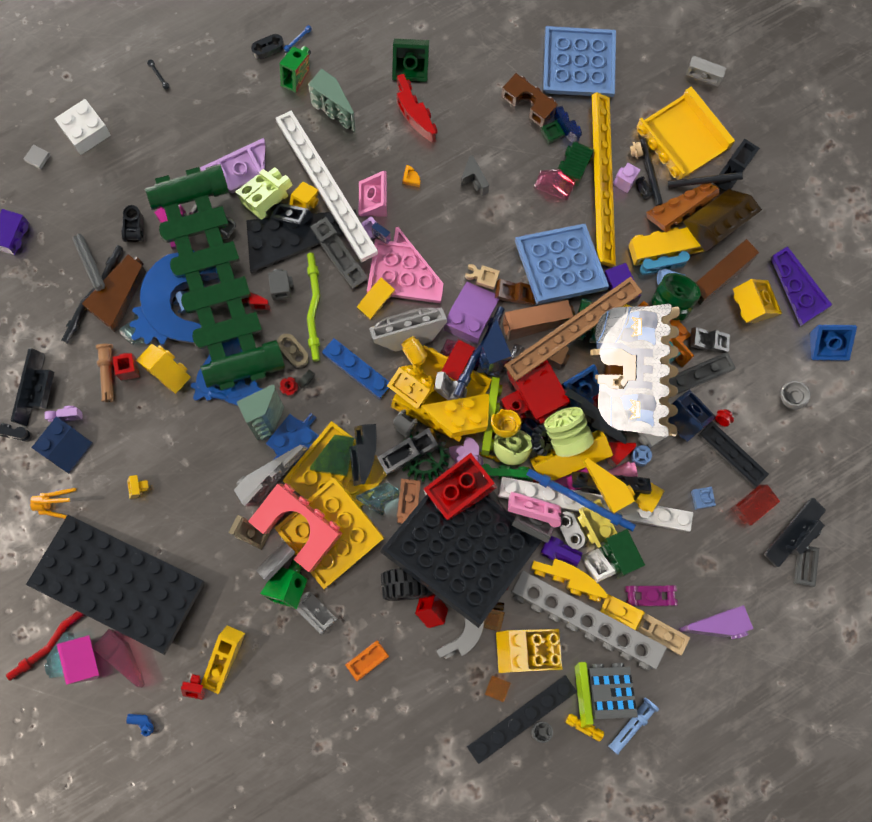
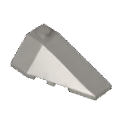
M299 445L248 474L246 477H241L236 483L237 487L234 489L241 503L244 506H257L308 448L304 445Z

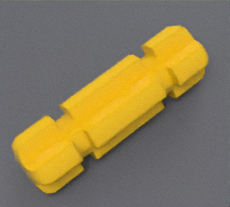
M573 714L568 715L566 724L572 727L575 726V729L588 736H593L592 738L597 741L603 739L604 731L598 728L595 729L593 725L589 728H581V720L577 719L578 717Z

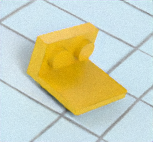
M416 364L402 366L398 368L387 387L416 409H420L429 394L435 392L436 378L424 374V370Z

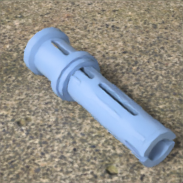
M646 697L643 699V704L637 710L638 717L631 718L612 743L608 745L617 755H619L620 751L632 739L640 727L648 724V719L653 713L659 711V708Z

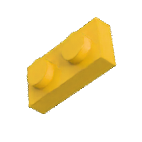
M608 594L600 612L634 630L638 629L645 614L644 611Z

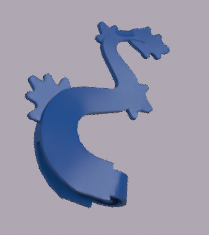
M178 253L167 254L157 261L146 273L140 290L141 306L134 307L132 310L139 317L130 323L131 328H136L131 336L132 340L136 341L144 338L146 345H149L153 338H157L161 345H165L167 338L194 343L192 334L195 329L201 328L200 323L184 320L178 317L172 310L175 294L189 288L186 277H175L170 268L171 259L178 257ZM216 268L199 272L202 281H209L219 277ZM239 339L222 343L225 356L242 352ZM210 354L203 365L209 364L212 361ZM201 368L198 371L196 382L191 384V387L195 389L193 396L195 401L203 397L207 401L216 398L237 406V401L263 389L259 388L255 381L246 385L243 379L236 383L234 388L224 391L215 387L207 388Z

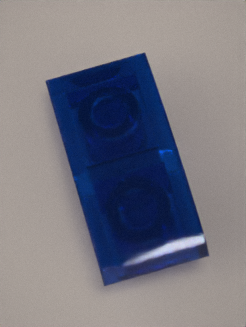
M563 106L556 107L554 118L560 124L565 136L572 143L574 141L579 143L580 136H582L580 126H577L575 120L569 121V115L564 111Z

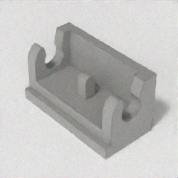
M310 591L302 595L296 610L322 635L337 618Z

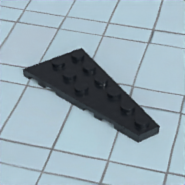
M331 212L313 213V217L303 225L273 220L271 218L246 220L250 273L253 274L261 268L270 267L273 263L289 259L320 244L311 226L324 217H327L338 237L345 234Z

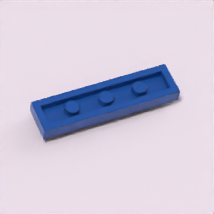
M335 338L322 351L325 357L381 400L390 389L387 387L389 381Z

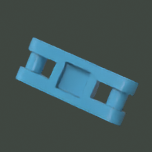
M682 251L678 256L670 258L663 256L655 261L647 258L643 261L639 271L642 275H651L658 273L659 270L664 268L669 270L685 267L690 255L688 252Z

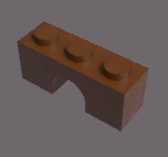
M515 73L502 87L501 97L514 107L524 100L533 104L530 108L529 118L539 126L546 125L555 115L558 106L556 101L542 93L540 88L530 84L525 77Z

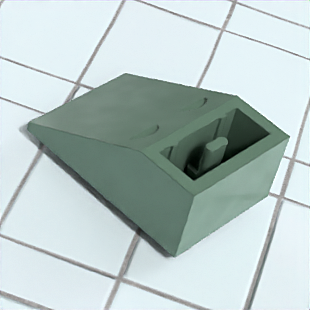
M321 69L308 84L311 104L316 109L326 112L327 116L331 119L335 118L344 128H350L355 131L354 112L337 79Z

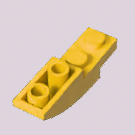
M554 559L551 566L537 561H533L530 571H534L536 576L545 578V575L551 576L553 581L559 583L568 581L566 589L570 590L572 595L580 597L582 594L588 595L590 600L596 602L607 599L608 594L594 579L566 562Z

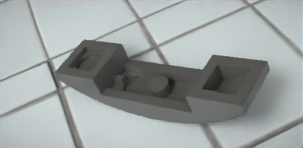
M327 217L311 226L313 233L326 254L352 289L368 279L365 272L355 262L336 234V230Z

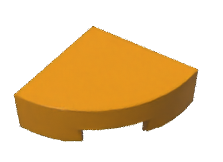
M406 165L402 184L420 188L418 173L413 167Z

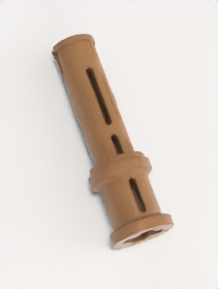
M107 343L96 345L99 359L97 365L100 367L101 401L108 403V400L114 402L112 367L114 366L112 360L113 345Z

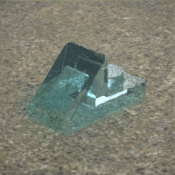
M386 482L357 495L356 499L384 516V504L399 497V489Z

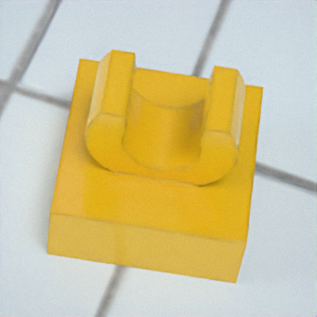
M137 475L129 476L127 480L129 499L138 498L140 492L147 491L149 488L148 480L138 482Z

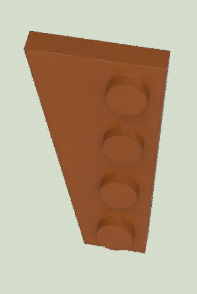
M712 183L701 184L647 211V219L663 231L668 232L672 224H679L683 221L682 217L686 214H693L696 211V207L704 206L718 196L719 188Z

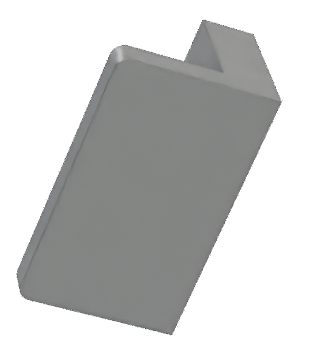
M693 56L685 75L719 87L726 68Z

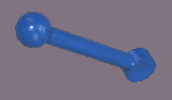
M307 25L298 37L289 45L284 46V51L289 52L296 42L312 30V27Z

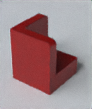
M433 594L419 599L415 614L427 628H432L445 624L448 608L438 596Z

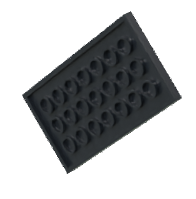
M67 515L26 585L165 655L205 582L89 524Z

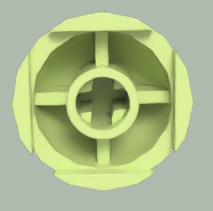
M519 430L517 434L509 438L495 435L494 453L501 462L507 465H520L530 456L532 443L530 435L526 432Z

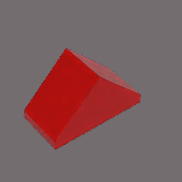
M608 442L613 456L605 460L615 468L636 448V443Z

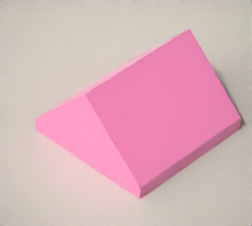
M386 171L359 181V216L387 217Z

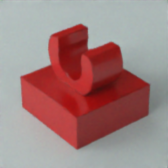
M192 674L190 683L183 681L181 692L184 697L203 700L205 691L203 685H200L201 679L199 675Z

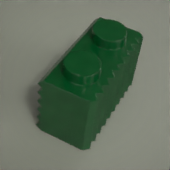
M575 141L572 147L568 145L564 154L566 160L565 162L561 160L557 169L560 172L558 178L579 186L594 149Z

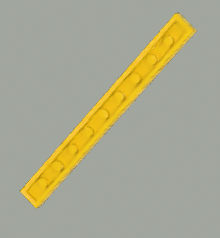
M596 92L592 95L597 256L600 264L612 267L616 265L610 98Z

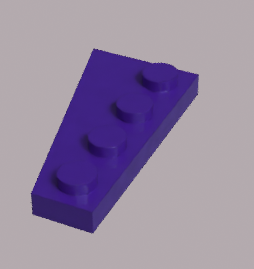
M788 246L771 257L800 326L832 306L831 302Z

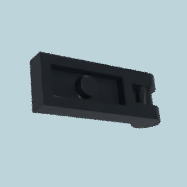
M0 423L1 437L23 442L31 440L32 433L24 427L12 429L11 425Z

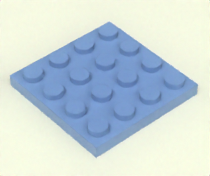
M546 26L543 93L592 96L598 92L607 97H614L616 30Z
M586 224L515 238V243L537 305L608 290L609 285Z

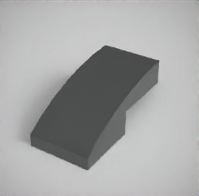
M698 327L691 328V347L720 353L729 352L730 334L718 330L708 331Z

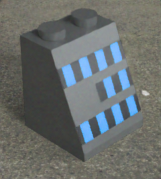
M612 663L610 668H604V664H592V668L588 669L593 719L638 717L630 667H624V663Z

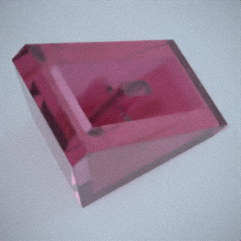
M560 169L540 171L534 188L568 201L574 183Z

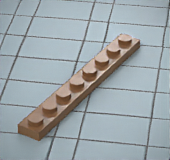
M629 277L506 363L504 367L515 382L596 326L606 311L616 307H623L642 293L641 289L632 277Z

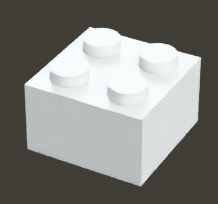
M86 99L54 118L80 155L111 136L106 125Z

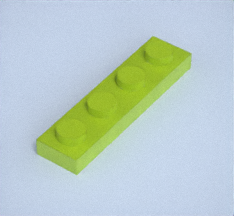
M492 377L490 387L488 427L484 431L481 455L489 456L490 450H494V439H492V432L494 430L491 426L492 414L499 412L500 403L497 402V396H501L503 386L499 384L500 378Z

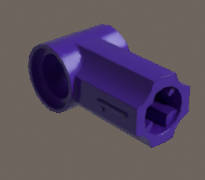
M551 536L548 543H544L540 552L541 555L551 560L558 559L574 567H577L583 554L565 545L562 540Z

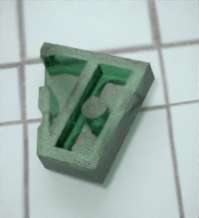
M334 435L310 466V471L347 477L351 460L349 447L353 446L354 438Z

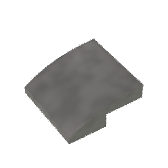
M283 542L256 571L268 582L295 554V551Z

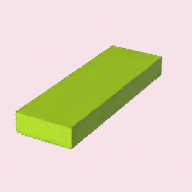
M579 662L575 666L581 728H589L594 724L588 669L586 662Z

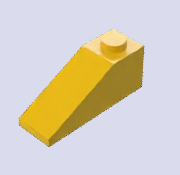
M585 458L582 460L611 512L615 513L635 502L633 498L635 493L630 485L626 486L624 482L590 459Z
M227 625L218 635L201 683L205 689L216 694L220 693L239 652L245 633Z

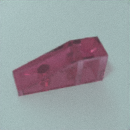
M108 629L93 646V650L136 687L142 688L145 683L130 645L124 639L126 636L116 630Z

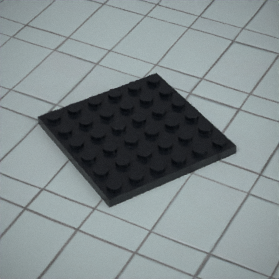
M427 494L380 552L479 628L542 540L512 526L515 517L487 496L447 521Z

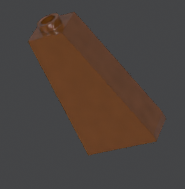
M747 239L696 282L701 292L700 298L697 301L699 305H702L749 267L759 254V251Z
M129 254L103 280L105 288L101 289V291H96L95 289L82 303L91 314L113 332L118 329L146 274L143 267L144 263L138 257L132 258Z

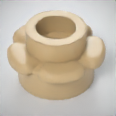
M633 142V146H630L632 157L636 156V159H638V157L643 156L641 143Z

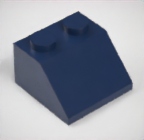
M498 321L493 323L480 354L481 359H479L481 369L486 370L487 375L506 369L504 365L511 361L512 358Z
M689 389L672 403V405L677 407L678 412L675 416L669 417L668 422L675 425L679 436L688 442L716 416Z
M56 416L31 448L69 474L93 442Z

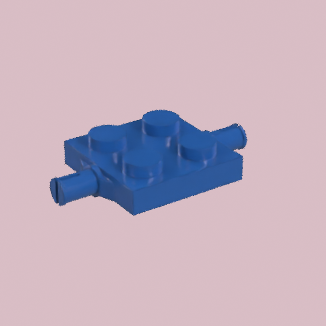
M310 413L303 422L289 414L266 442V445L273 449L276 454L274 459L299 445H304L309 449L319 437L310 427L317 417Z

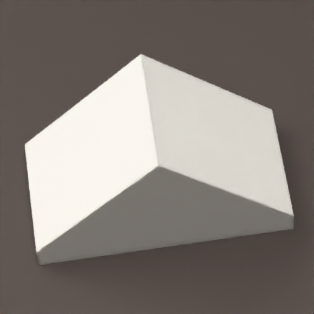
M599 549L582 555L581 559L586 570L596 583L616 574Z

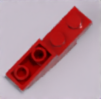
M404 74L398 75L397 85L400 92L396 94L397 104L401 112L419 134L429 141L435 142L438 131L435 123L432 124L430 120L431 113L429 108H425L423 102L418 103L416 95H412L410 80H406Z

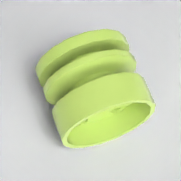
M570 407L562 409L549 416L544 422V427L547 430L548 436L552 439L551 444L557 456L570 457L587 450L594 442L592 432L587 426V420L581 408Z

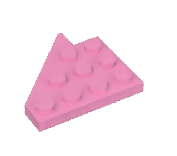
M399 227L395 228L394 241H389L388 244H385L381 240L375 239L374 245L378 250V254L372 257L367 293L380 278H383L395 289V292L390 297L441 303L444 283Z

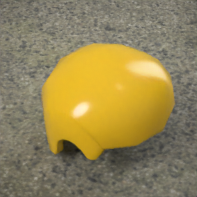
M501 409L497 414H492L491 426L498 436L509 438L517 434L521 429V419L518 413L513 410Z

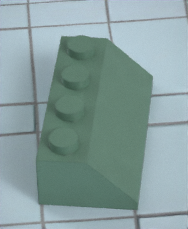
M274 384L237 401L243 417L256 439L266 440L270 438L272 433L276 431L284 409Z

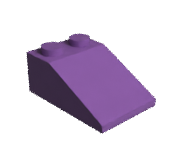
M466 282L447 316L444 331L478 346L499 299L495 298V293Z
M743 605L680 627L679 631L723 638L731 637L733 640L749 635L748 631L753 629V626Z

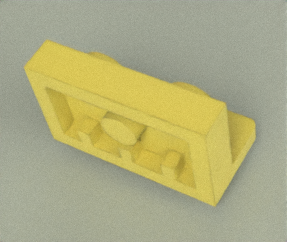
M600 499L593 502L603 507ZM586 507L578 509L581 515L578 519L582 527L586 526L589 533H587L591 544L596 543L597 547L600 548L602 547L601 542L617 534L614 525L610 523L609 519Z

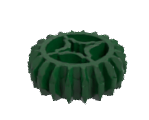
M442 441V446L437 448L440 453L439 463L435 461L431 455L432 452L428 453L427 460L419 458L413 466L411 463L404 466L402 471L410 470L407 477L410 478L415 474L414 480L417 481L420 476L423 483L425 482V477H428L430 482L433 481L432 475L438 478L440 476L438 471L445 473V469L442 466H449V463L445 460H449L450 455L445 453H448L450 449L449 447L443 448L446 445V441ZM423 465L434 467L426 471L418 470Z

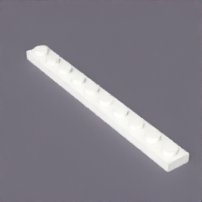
M292 110L276 117L278 126L360 261L364 262L377 255L378 250Z
M506 477L501 478L498 497L509 499L510 493L514 492L559 505L561 509L579 512L578 509L584 507L548 486L545 488L539 483ZM572 490L592 502L600 499L603 507L610 511L602 495ZM636 502L617 511V513L623 515L622 518L630 522L684 532L691 531L693 512L657 505L653 512H646L640 509Z

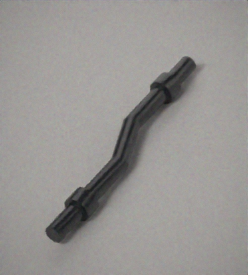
M116 245L111 257H108L105 263L106 267L101 276L102 280L117 267L123 247ZM94 288L80 301L72 319L68 321L67 329L61 339L62 343L68 344L73 333L77 331L78 323L86 309L82 303L95 290Z

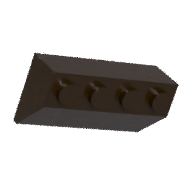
M728 189L686 219L684 224L706 252L762 211L752 195Z

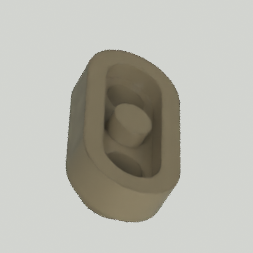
M283 334L278 338L277 342L280 351L294 367L302 368L308 363L309 357L306 350L293 335ZM285 343H291L290 347H285ZM298 356L303 357L301 361H296Z

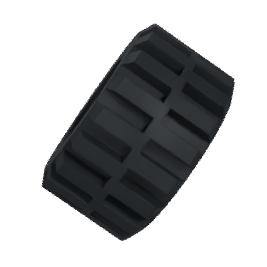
M401 568L381 573L382 596L385 600H413L426 598L433 594Z

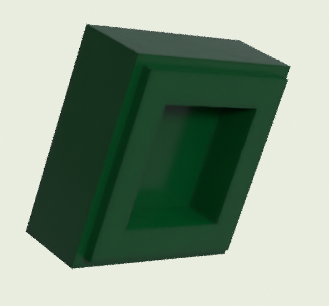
M557 120L541 127V132L548 144L565 137V133Z

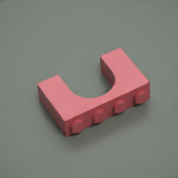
M287 483L277 484L248 522L262 534H267L285 513L296 511L302 514L309 523L310 536L307 543L293 560L308 572L314 571L343 533L339 531L340 527L335 522H328L324 518L325 514L317 508L315 510L309 506L310 502L303 496L298 497L293 493L295 490Z

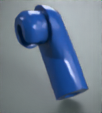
M127 715V724L138 725L143 736L147 737L153 733L154 725L147 715Z

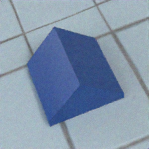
M817 325L809 333L812 360H850L857 326Z
M591 365L562 383L564 391L567 384L570 383L591 398L598 395L600 384H597V379H595V375H599L596 365ZM568 397L570 400L569 407H578L579 402Z

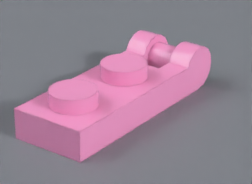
M514 492L510 493L508 500L509 512L547 522L552 527H559L561 525L560 515L562 509L559 505Z

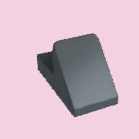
M471 155L461 178V186L473 181L475 190H479L483 196L489 192V183L474 156Z

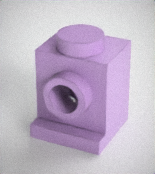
M627 163L624 168L621 167L613 185L628 193L636 181L640 169Z

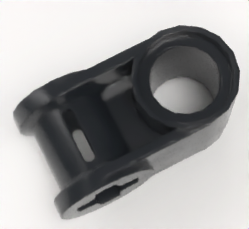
M128 205L123 210V226L121 230L123 242L128 240L143 242L144 217L135 205ZM136 213L137 216L131 219L130 216Z

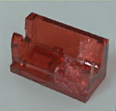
M768 484L758 485L757 488L752 490L731 509L744 524L747 522L749 526H752L776 506L780 500Z

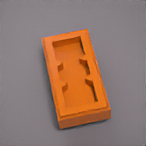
M377 640L345 664L355 680L359 681L386 660L389 655Z

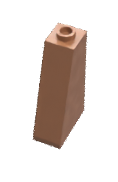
M568 300L508 311L504 314L502 326L507 341L559 327L575 316V310L572 305H569Z

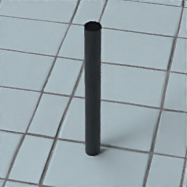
M642 138L640 143L655 204L660 206L663 204L647 138Z
M743 172L669 180L668 188L743 180Z

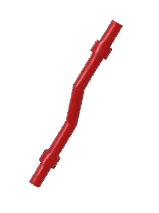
M76 611L62 621L47 645L28 659L24 658L20 661L17 667L6 674L7 679L11 681L22 672L30 670L33 664L55 648L67 627L83 617L84 614Z

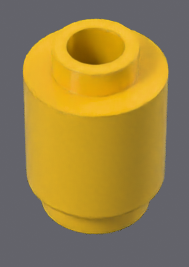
M414 336L402 342V350L412 365L416 364L419 366L427 360L428 354Z

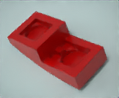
M250 292V297L241 299L242 303H249L251 310H270L268 300Z
M458 339L441 372H445L448 377L457 381L468 364L475 347Z

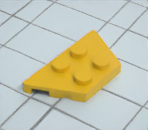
M489 394L421 405L420 412L423 415L427 413L433 418L432 422L437 427L443 429V432L450 438L483 432L488 427Z

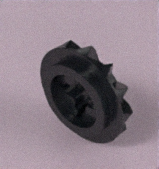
M538 425L532 432V447L537 455L546 456L548 453H551V448L553 447L551 444L552 439L548 436L544 425Z

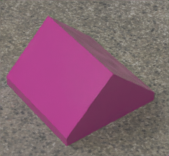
M89 635L57 644L66 685L95 680L99 677Z

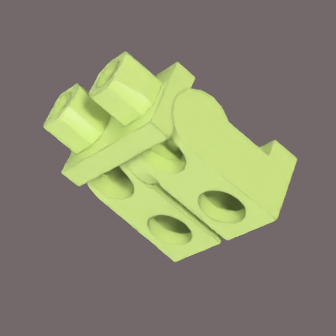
M275 167L269 172L264 169L259 172L260 175L255 176L235 191L241 204L261 220L267 216L266 211L288 197L286 190L293 186L290 179L286 175L282 177L279 170Z

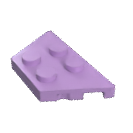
M264 138L200 167L201 171L206 170L207 167L220 164L228 190L234 193L252 178L260 175L259 172L261 170H265Z

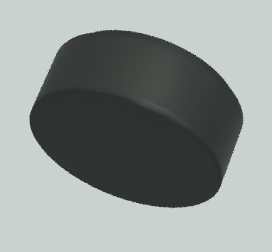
M308 370L299 380L298 385L306 388L315 377V373Z

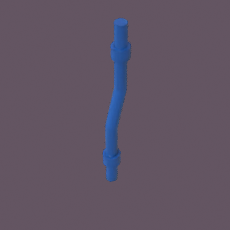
M529 468L526 475L540 482L541 486L545 488L548 486L609 519L610 523L616 526L620 525L633 532L636 524L622 518L623 515L617 512L613 513L551 480L552 477L546 474L543 476Z

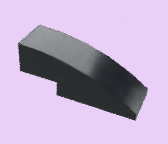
M744 139L719 175L744 172L760 148ZM738 180L716 182L714 184L727 191L732 189Z
M376 424L354 427L356 445L349 447L353 486L365 484L370 474L376 452Z
M427 428L413 438L409 437L377 458L385 473L389 474L441 447L442 444L434 430Z

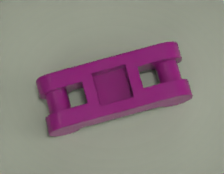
M676 585L625 586L628 593L626 603L634 607L678 606V600L675 599ZM662 592H667L668 600H662ZM636 593L641 594V600H636Z

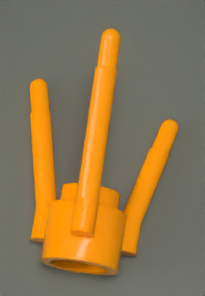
M76 488L40 493V496H32L30 501L31 510L38 511L39 515H49L65 519L67 515L47 511V509H50L51 503L70 502V498L50 499L49 497L75 492Z

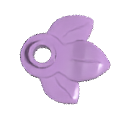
M466 437L464 446L456 445L449 448V453L455 461L452 466L469 453H472L480 465L484 464L482 456L479 455L480 448L478 443L470 437Z

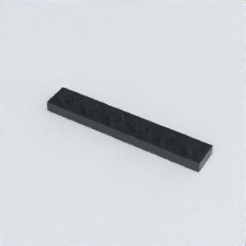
M566 675L562 676L466 747L477 763L480 764L577 693V690Z

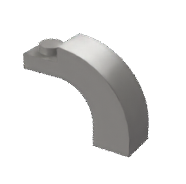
M465 618L463 633L457 639L439 647L436 650L439 657L445 656L447 659L456 654V649L459 650L461 656L469 652L481 636L484 621L478 628Z

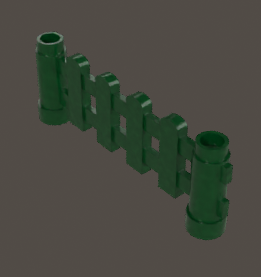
M218 164L207 167L203 171H200L199 167L185 170L186 175L170 179L169 175L155 178V186L147 187L145 191L151 210L164 209L168 221L160 224L159 232L164 242L170 243L175 241L179 256L171 259L170 268L175 277H186L190 292L182 295L181 303L187 313L197 312L201 328L193 331L194 344L199 349L208 348L212 361L209 364L200 366L206 387L209 388L217 385L218 387L220 386L221 391L234 388L235 381L251 377L252 382L266 378L265 372L270 371L272 373L285 369V365L277 340L261 344L262 346L256 348L252 334L262 332L257 312L245 313L241 299L250 297V290L245 276L235 279L230 266L231 263L240 260L234 241L224 244L219 229L228 227L223 206L212 209L209 200L210 196L218 197L229 194L222 167ZM195 201L198 213L182 217L178 205ZM205 233L210 248L193 252L188 237ZM216 268L221 283L204 288L199 272ZM227 303L232 319L215 323L211 308ZM239 339L242 352L225 356L222 343Z

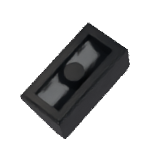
M278 203L270 218L303 225L313 215L307 208Z

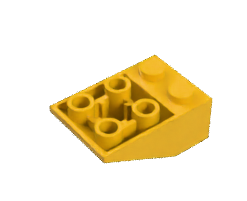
M559 629L496 632L499 673L562 670Z

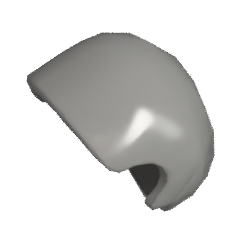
M798 381L785 384L780 394L783 404L789 409L794 410L806 406L811 396L808 387Z

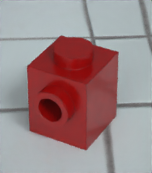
M132 353L113 356L115 375L121 381L140 377L138 362Z
M518 390L500 400L502 409L513 410L518 413L521 421L526 418L529 409Z

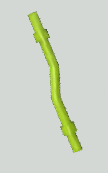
M308 253L309 267H307L308 276H310L313 294L307 314L308 345L311 348L313 362L320 361L318 349L320 343L316 335L314 317L320 298L317 277L319 271L315 263L314 253Z

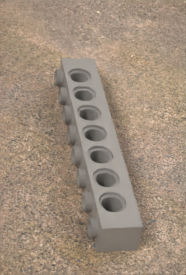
M525 571L521 572L510 593L514 595V600L522 604L524 602L531 604V609L539 613L544 611L550 614L549 618L559 623L561 620L565 622L568 629L574 632L580 630L585 633V638L593 642L596 640L602 642V646L612 652L614 649L621 652L620 656L624 659L638 661V666L647 671L650 668L652 670L657 669L667 648ZM530 588H535L538 591L539 595L536 599L529 596L528 591ZM551 597L555 599V608H549L547 606V598ZM565 607L573 609L574 615L572 618L565 616ZM584 616L591 619L592 624L590 627H585L582 624ZM602 626H606L609 629L607 637L602 636L600 633ZM620 635L627 638V645L625 647L618 643ZM638 645H642L645 648L643 656H639L636 652Z

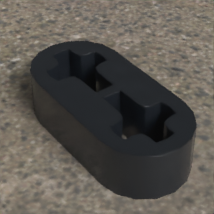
M272 34L255 41L251 46L253 56L256 59H264L281 52L284 49L282 36Z

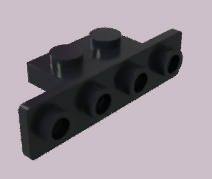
M29 348L11 416V422L22 426L28 425L32 408L46 409L55 373L51 370H41L45 354L33 348Z
M572 472V487L586 488L588 493L601 495L589 473ZM613 475L624 482L626 486L630 485L634 493L651 494L649 478Z
M810 498L764 555L776 567H780L790 554L801 555L809 549L810 543L820 536L821 530L825 526L819 519L826 512V509L815 498Z

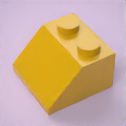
M750 279L733 288L734 299L739 304L741 316L746 323H756L782 314L768 280Z

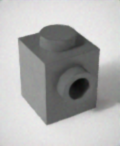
M276 269L269 272L272 299L291 298L290 288L294 286L292 276H288L287 270Z

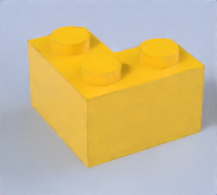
M151 344L136 360L146 371L156 377L175 394L191 378L186 373L188 369L180 362L177 364L174 361L175 356L160 345L156 347Z

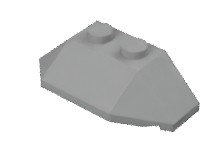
M418 308L386 317L375 326L370 327L369 330L374 343L396 352L402 350V342L412 336L418 339L422 345L433 341L447 323V318L442 308Z

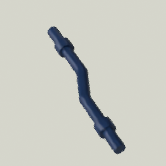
M499 306L494 316L490 318L488 329L482 342L471 356L463 374H460L457 380L458 385L453 393L455 398H460L464 388L468 386L471 380L470 376L480 358L482 347L493 323L498 321L500 326V319L505 311L503 307Z

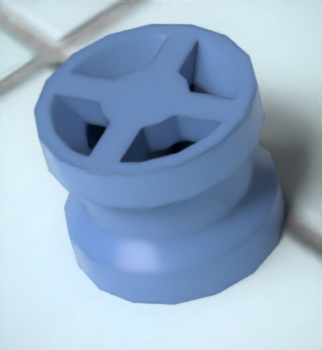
M644 445L637 446L630 455L631 462H635L637 467L647 465L652 458L650 448Z

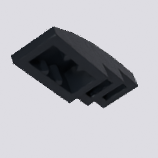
M568 383L565 388V395L579 402L578 408H581L584 414L592 418L591 426L626 444L627 436L625 432L608 425L600 414L598 403L586 393Z

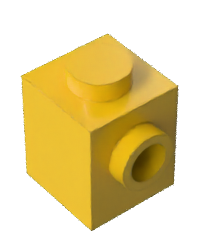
M302 182L291 193L290 205L309 210L315 208L319 201L317 198L318 189Z

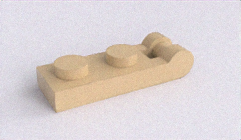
M646 613L636 630L666 646L668 650L679 656H682L690 639L687 635ZM645 621L650 623L648 629L642 627Z

